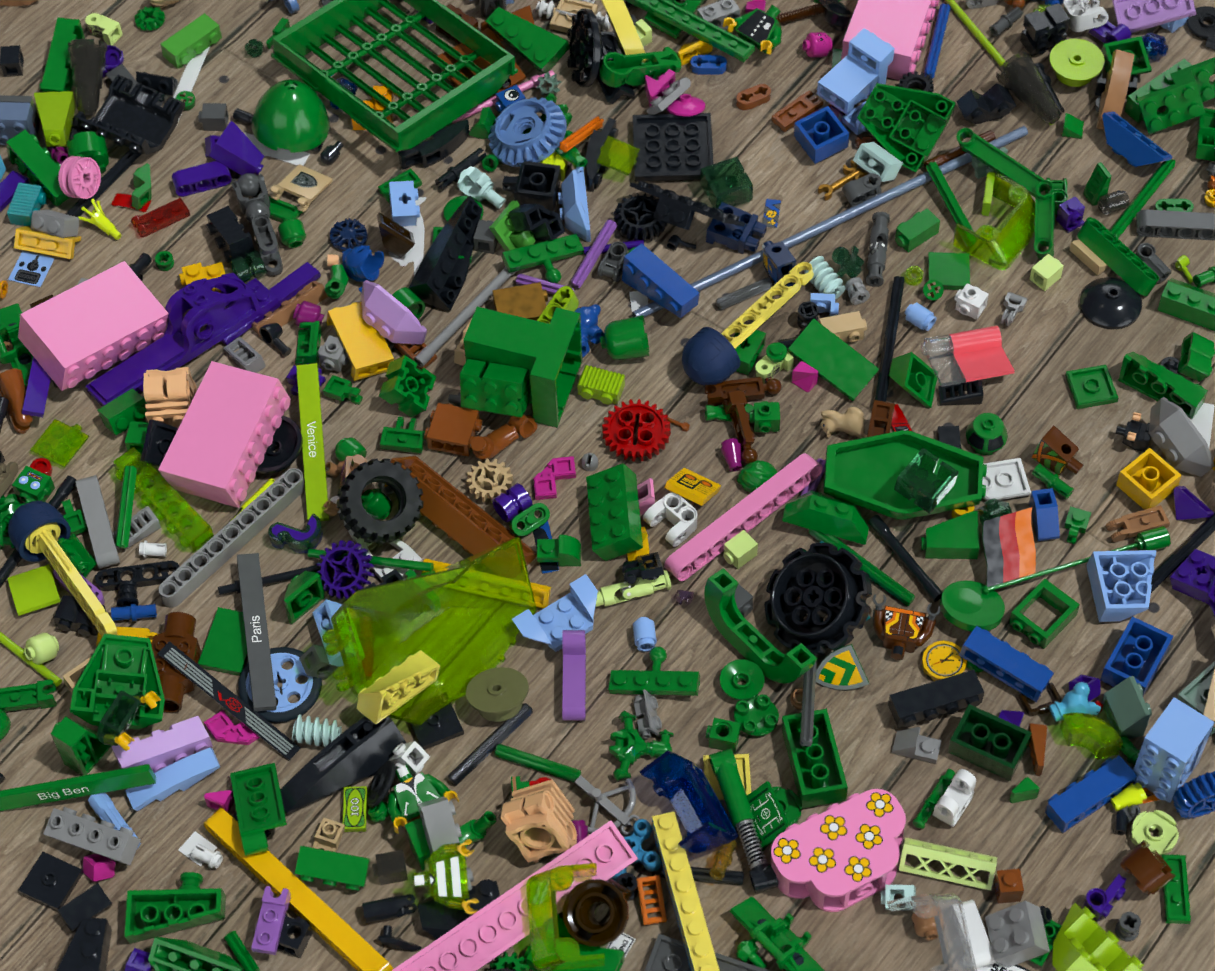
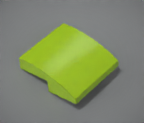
M50 564L7 578L18 616L61 602Z

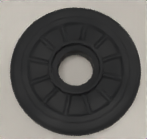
M1210 6L1195 8L1197 15L1190 16L1187 19L1189 30L1200 38L1215 37V8ZM1208 20L1211 21L1213 24L1206 25L1203 23V21Z
M393 761L384 763L370 784L367 794V805L371 808L376 807L382 802L393 783L396 766Z

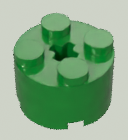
M86 131L73 135L74 139L70 142L68 139L66 142L68 157L92 158L98 164L101 174L106 171L109 157L106 141L102 135L99 137L96 136L95 132Z

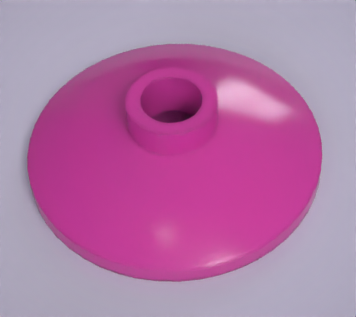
M682 94L666 108L668 112L677 116H694L705 110V102L689 94Z

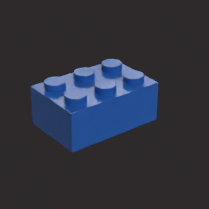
M1132 616L1104 667L1100 681L1115 687L1128 677L1134 676L1136 682L1140 683L1144 697L1170 648L1173 635Z

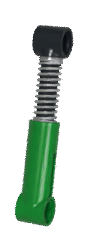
M732 749L710 754L711 767L715 777H717L734 828H737L741 838L740 841L743 842L742 846H744L743 849L745 850L746 857H748L747 860L751 869L749 877L754 892L759 893L778 887L776 874L771 864L769 865L766 859H764L765 855H762L764 853L761 851L763 848L760 847V840H757L759 837L756 836L757 832H755V825H753L755 818L743 787Z

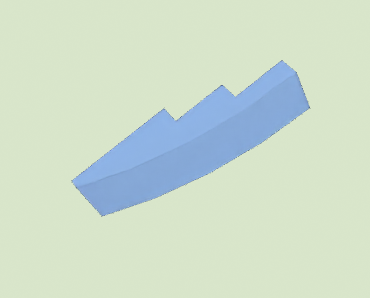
M210 747L155 772V784L128 788L125 792L132 808L139 811L156 799L162 801L179 789L182 791L187 790L221 766L213 749Z

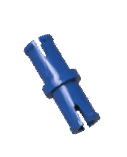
M131 604V606L111 607V618L113 621L132 620V622L142 618H157L156 604L137 606L136 604Z

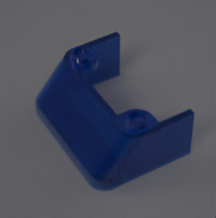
M667 750L639 771L642 776L653 781V789L660 797L663 795L670 800L687 832L684 835V839L678 843L681 848L686 849L690 853L700 854L728 844L738 837L734 826L709 781L697 764Z

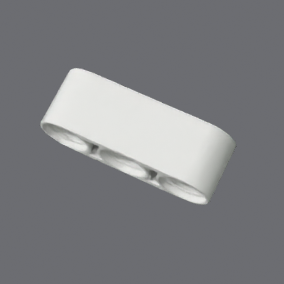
M974 900L950 905V916L970 969L994 964L991 944Z

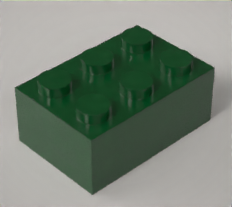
M969 704L950 740L948 753L1011 781L1029 745L1032 732Z

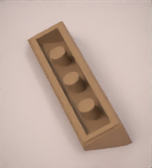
M312 281L290 300L283 301L281 303L282 306L275 311L266 313L265 318L260 322H253L251 328L260 336L259 329L266 324L278 323L282 327L293 320L292 317L298 303L301 304L303 301L318 304L328 297L323 284Z

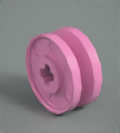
M70 156L66 158L61 164L58 176L62 192L68 197L89 199L93 197L98 191L101 182L100 168L96 161L89 157Z

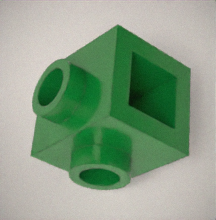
M762 401L754 403V411H750V424H754V432L768 433L780 431L779 402Z

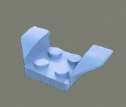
M585 574L570 583L569 594L533 615L527 609L512 618V621L523 637L545 643L557 652L563 648V630H585V634L593 630L598 590L589 577Z

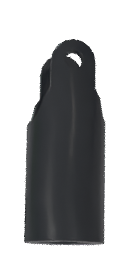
M408 894L362 903L366 924L414 913L417 910V906L414 904L415 896Z

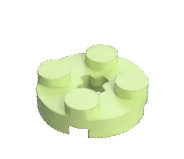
M1154 810V812L1145 811L1135 818L1131 827L1130 838L1135 846L1143 840L1147 841L1150 844L1148 848L1151 851L1156 850L1162 856V854H1167L1173 850L1178 841L1179 832L1176 828L1175 820L1169 814L1160 810ZM1158 829L1160 837L1151 836L1149 830L1154 831Z

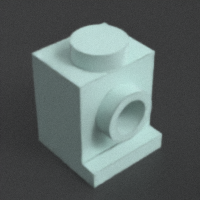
M885 885V890H881V904L885 905L886 910L915 911L916 887L914 885ZM897 894L903 896V900L900 903L895 902Z

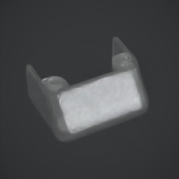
M920 894L887 901V906L891 912L913 908L914 913L920 918H935L944 964L934 966L929 971H977L963 903L957 895Z

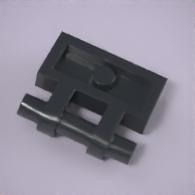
M658 552L637 556V560L625 561L622 565L624 579L629 584L635 583L637 577L654 580L664 575Z

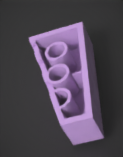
M199 716L173 724L168 731H153L150 737L143 740L136 737L134 738L135 741L130 742L128 745L130 749L127 751L118 744L111 746L120 769L149 764L154 773L185 757L213 747L210 736Z

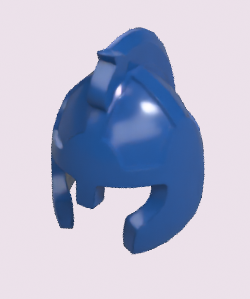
M365 245L357 246L354 249L348 248L345 252L343 251L342 264L347 276L357 282L376 280L379 277V269L384 263L383 252L377 251L372 255L370 246Z

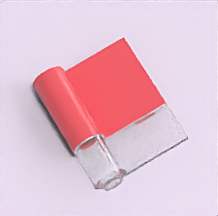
M997 325L926 338L924 343H921L922 355H926L941 387L1014 374V368L1002 348L1001 332Z

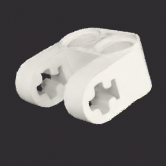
M1064 0V11L1070 18L1069 26L1072 31L1082 32L1107 23L1109 16L1106 10L1099 6V0H1092L1091 4H1088L1089 0Z
M668 493L644 513L643 520L653 527L664 518L668 519L674 527L669 530L665 539L673 547H676L697 529L698 514L696 509L680 495Z
M964 769L958 770L946 792L935 805L934 817L952 827L955 826L974 795L976 778L972 773Z

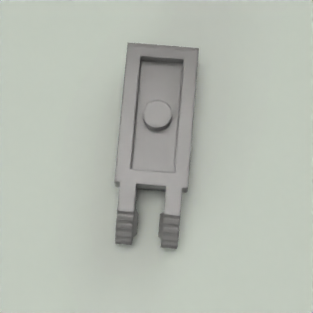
M683 77L679 81L677 80L672 83L669 88L662 92V97L659 96L650 102L652 105L646 110L647 113L655 115L668 107L691 86L689 78Z

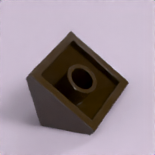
M378 212L377 219L383 247L401 258L415 245L413 233Z

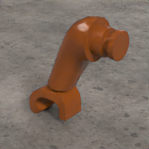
M523 414L522 418L511 416L507 424L484 437H475L471 442L473 453L481 460H490L517 440L519 435L523 438L530 437L537 430V423L530 415Z

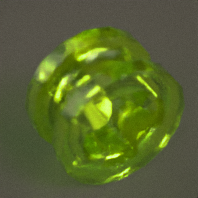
M918 266L908 267L904 277L906 283L912 286L919 285L923 280L924 272Z

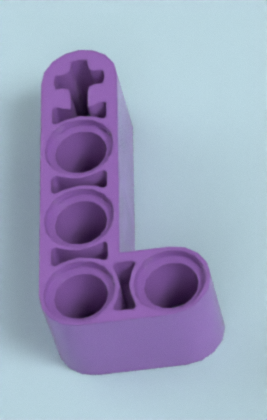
M563 630L562 717L563 721L585 720V630Z

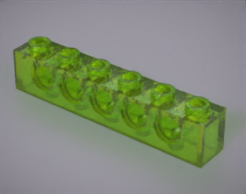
M134 447L114 460V474L120 481H123L125 466L137 468L134 495L137 494L140 497L141 503L153 510L152 512L156 515L159 522L162 520L165 523V527L170 534H176L179 537L178 540L185 549L189 548L195 553L214 536L211 526L150 464L140 461L141 454Z

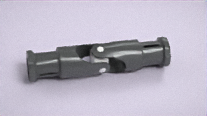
M876 212L872 216L874 225L871 228L867 262L869 272L866 276V283L872 287H879L884 283L882 273L885 270L889 234L887 224L890 222V215L886 212Z

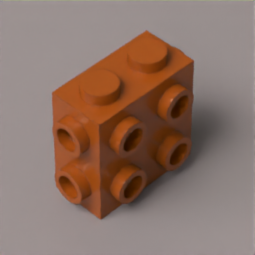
M438 403L436 410L431 412L430 428H426L424 439L427 440L428 449L469 457L472 449L471 442L475 438L476 433L480 432L482 428L479 410L458 407L449 403Z

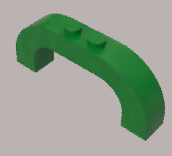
M724 568L709 577L705 585L704 598L712 622L735 649L747 660L754 662L761 668L764 676L778 683H791L814 666L817 658L802 643L785 655L776 649L744 618L735 602V591L739 583Z

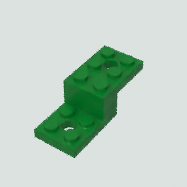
M1215 57L1170 73L1173 85L1137 98L1148 134L1206 114L1203 102L1215 98V81H1209L1210 76L1215 74ZM1160 106H1167L1164 112H1157Z

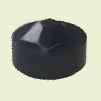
M1166 357L1161 361L1160 365L1175 374H1180L1178 372L1179 360L1177 358Z

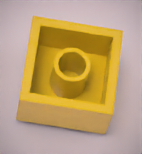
M1149 448L1120 471L1116 486L1145 510L1157 506L1173 493L1175 487L1179 485L1181 474Z

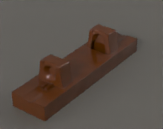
M874 400L867 437L890 433L895 407L894 403Z

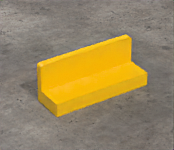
M29 226L16 228L14 248L73 259L75 242L81 241V236L61 238L31 230Z

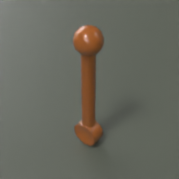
M668 417V421L681 427L682 431L689 430L690 426L688 423H680Z

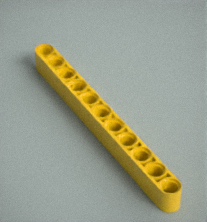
M219 808L203 823L206 830L265 886H270L271 891L277 897L281 895L284 888H287L291 894L289 908L300 918L306 920L310 924L311 929L356 971H392L394 969L381 954L271 852L265 851L245 856L239 824L223 808Z

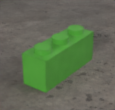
M204 13L161 43L163 57L179 69L222 38L220 26Z

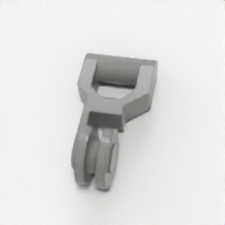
M1008 292L1003 304L1006 309L1000 324L1003 325L1006 322V326L1009 327L1017 313L1023 311L1028 298Z

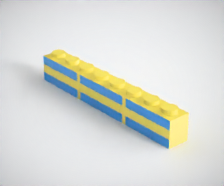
M675 812L652 816V831L659 856L661 857L664 875L691 971H719Z

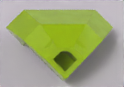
M1077 903L1071 906L1053 942L1052 965L1057 971H1143L1142 967L1144 964L1135 955L1130 957L1117 944L1120 940L1110 930L1106 932L1093 919L1095 915L1086 906L1082 909Z

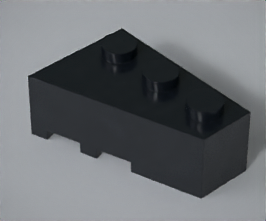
M229 206L206 215L208 220L206 228L210 235L214 234L215 243L218 249H223V256L227 263L231 262L234 269L256 260L251 234L249 232L244 233V225L238 223L237 216Z

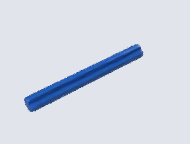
M942 3L940 5L924 71V77L928 75L930 79H933L935 76L950 12L949 4Z

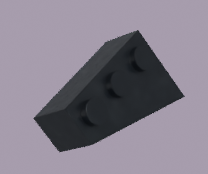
M107 918L82 919L57 971H106L112 933Z

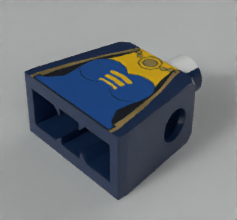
M766 241L762 245L763 266L772 284L775 285L796 266V259L783 242L773 244L772 241ZM790 282L787 283L785 286L790 287L793 286L795 283Z

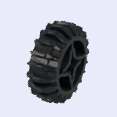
M637 193L634 197L629 194L628 199L623 198L621 203L617 204V209L614 211L617 232H620L622 237L627 236L628 241L633 238L635 241L644 240V243L646 239L652 241L654 236L659 237L660 232H664L667 222L653 217L659 199H655L653 195L647 197L646 193L643 196H639Z

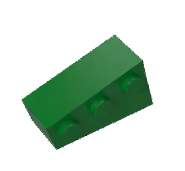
M66 716L53 727L50 733L63 763L81 776L87 775L114 744L106 742L104 737L94 730Z

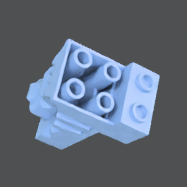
M864 28L849 41L848 55L818 81L817 95L847 115L854 109L855 104L866 99L871 94L877 83L886 85L888 65L893 62L895 48Z

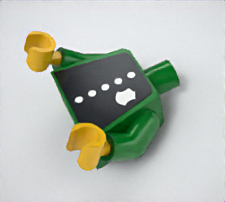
M771 5L766 13L756 8L754 11L735 19L730 17L724 19L722 27L728 26L727 31L730 33L736 28L735 31L739 38L754 45L767 55H770L772 50L781 44L782 29L779 21L776 19L781 11L774 5Z

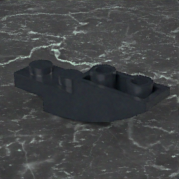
M611 118L606 122L602 132L593 131L587 147L586 159L588 163L586 164V175L589 191L594 192L596 186L601 184L603 173L608 171L611 161L608 159V153L612 140H616L618 135L616 120Z
M468 120L456 122L453 125L440 129L431 135V140L424 141L412 149L399 151L398 156L401 168L404 170L420 163L423 168H426L452 154L469 136Z

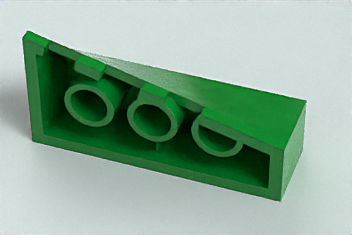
M1131 352L1124 356L1118 381L1156 401L1165 397L1168 401L1181 407L1189 418H1194L1205 402L1208 390L1179 374L1171 372L1164 366L1148 360L1143 355Z

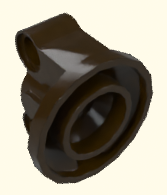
M612 878L608 881L602 879L586 880L576 885L567 895L563 906V921L568 933L577 942L591 947H601L615 941L624 932L629 919L627 902L632 891ZM607 904L610 909V918L605 924L601 925L595 920L594 912L599 905Z

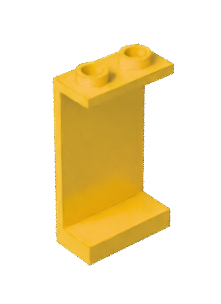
M354 302L348 306L329 310L326 324L327 326L333 325L352 364L351 376L353 380L387 372L389 363L394 360V357L385 338L362 318L361 302Z

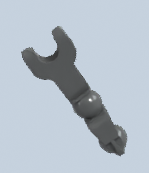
M245 173L237 181H232V187L236 193L241 213L245 214L248 222L252 224L265 273L270 276L277 275L283 271V265L277 238L270 221V200L264 176L262 174L257 176L252 173ZM270 261H276L277 266L271 268L268 266V263Z

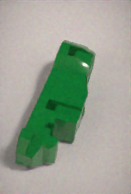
M664 47L663 51L632 55L610 52L604 56L601 62L599 76L603 83L611 87H620L623 84L639 86L644 85L645 75L656 79L661 73L664 75L668 69L675 73L680 72L681 60L670 47Z

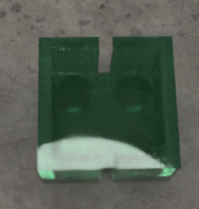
M738 157L700 168V184L706 195L709 196V201L713 207L719 208L721 202L734 207L753 200V184L747 173H744V168Z
M922 448L898 476L894 490L908 500L914 498V504L930 514L955 485L959 472L942 461L936 475L934 472L939 458Z

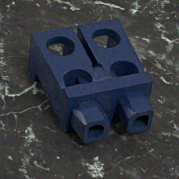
M721 202L718 209L723 210L724 213L739 216V221L745 222V225L743 227L712 219L707 228L706 242L710 244L717 242L726 245L732 250H738L741 254H744L745 250L756 252L760 239L754 238L753 235L763 238L767 225L758 222V215H751L746 211Z

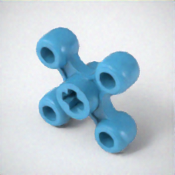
M639 819L634 823L633 834L624 837L638 858L631 865L639 862L644 865L646 870L650 872L657 871L662 864L661 857L657 852H647L641 847L642 842L651 836L652 827L647 820ZM627 868L616 874L612 879L616 881L621 874L627 873Z

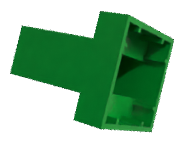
M477 307L463 339L466 361L467 359L486 362L480 378L483 377L489 363L529 369V403H532L533 418L536 423L558 428L583 362L580 313L556 307L551 322L548 324Z

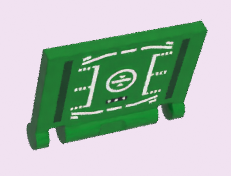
M768 781L747 795L755 818L753 825H755V832H757L756 836L759 837L757 840L762 841L760 847L763 849L761 851H764L766 847L774 842L778 835L785 832V829L790 826Z

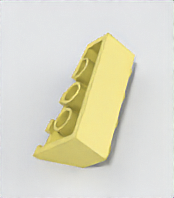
M421 650L414 655L408 656L405 662L399 666H394L388 674L379 677L374 684L368 688H363L359 692L356 709L373 723L378 724L437 681L440 665Z

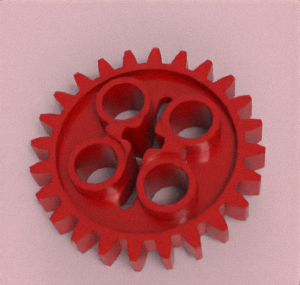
M630 399L629 405L622 401L621 408L615 405L614 412L608 411V417H604V424H602L603 439H605V445L609 446L610 452L616 450L617 457L624 454V460L631 456L632 462L635 461L636 457L643 461L644 456L652 459V453L659 455V449H665V443H669V436L671 435L668 416L663 415V409L657 410V404L650 407L648 400L645 404H641V400L638 399L637 404H634L632 399ZM639 415L637 444L633 445L636 416Z

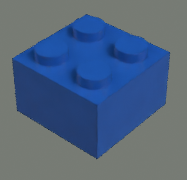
M829 106L794 122V137L814 164L848 147L849 132Z

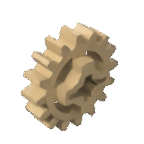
M486 459L485 463L479 460L478 467L472 465L471 472H467L469 493H474L475 499L482 497V502H485L488 498L492 503L495 497L501 493L507 494L506 490L512 487L513 475L511 474L510 467L505 468V462L498 464L497 459H494L493 462Z

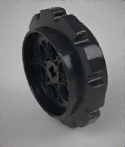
M812 543L808 551L798 548L782 560L783 568L781 570H774L766 592L771 597L764 603L767 623L776 627L773 633L774 636L790 649L802 643L814 656L824 655L827 648L835 651L846 646L854 639L853 630L855 628L862 629L870 612V606L866 604V599L872 596V587L868 573L860 571L862 562L844 548H840L838 551V548L831 543ZM840 596L839 601L836 603L837 597ZM828 614L827 619L823 622L824 617Z

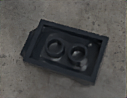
M482 880L477 885L472 886L471 890L462 892V897H453L452 895L445 898L444 896L435 895L417 904L422 930L430 933L437 940L473 915L466 913L462 907L450 905V899L468 901L476 898L479 900V903H471L470 907L473 910L479 911L500 897L497 881Z

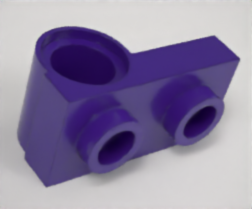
M1107 21V23L1100 27L1089 29V33L1104 44L1132 38L1130 29L1124 24H1119L1116 27Z
M1118 874L1106 891L1099 888H1093L1088 891L1083 908L1086 906L1095 915L1093 919L1096 922L1102 916L1106 918L1113 909L1111 905L1115 899L1119 901L1126 892L1124 885L1127 879L1122 875ZM1090 900H1097L1101 905H1093Z

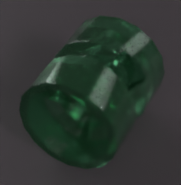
M257 250L247 253L245 258L240 256L230 260L233 273L244 283L251 281V277L258 278L267 274L263 260Z

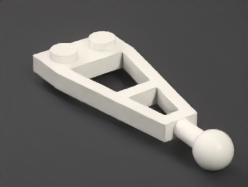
M339 496L332 497L330 501L336 504ZM350 529L348 532L355 543L361 544L362 548L368 550L367 555L373 556L368 549V546L372 543L364 542V538L362 539L361 537L357 539L353 536L354 532ZM400 539L389 543L400 550L393 557L394 559L423 562L422 558ZM374 565L375 567L372 569L381 581V577L394 569H397L403 578H405V573L410 570L387 566L380 567L379 565Z

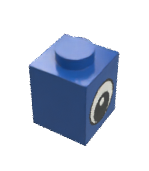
M514 85L496 93L497 102H495V107L499 113H502L509 105L526 99L519 87Z

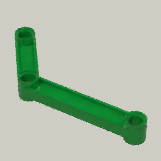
M960 129L956 138L962 151L969 153L1035 197L1034 250L1040 260L1047 254L1053 257L1056 194L1052 183L1026 168L975 134L971 129ZM965 138H971L968 142H962ZM1044 190H1050L1046 195L1041 194ZM1044 246L1049 247L1045 252L1039 251Z

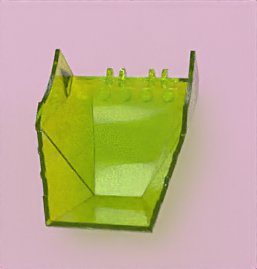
M515 537L442 569L417 574L380 586L357 590L331 617L334 629L326 631L322 636L323 642L329 643L325 649L326 653L334 655L340 651L344 666L338 667L333 673V678L336 681L339 680L336 684L337 690L345 692L351 688V692L358 697L359 692L363 688H368L379 677L388 674L394 666H399L405 662L408 656L414 655L421 650L440 665L437 681L391 713L389 717L421 725L438 710L466 695V688L469 682L477 674L491 668H496L499 662H504L506 659L504 654L509 646L516 644L515 637L519 630L512 621V618L527 609L533 615L537 611L520 538Z

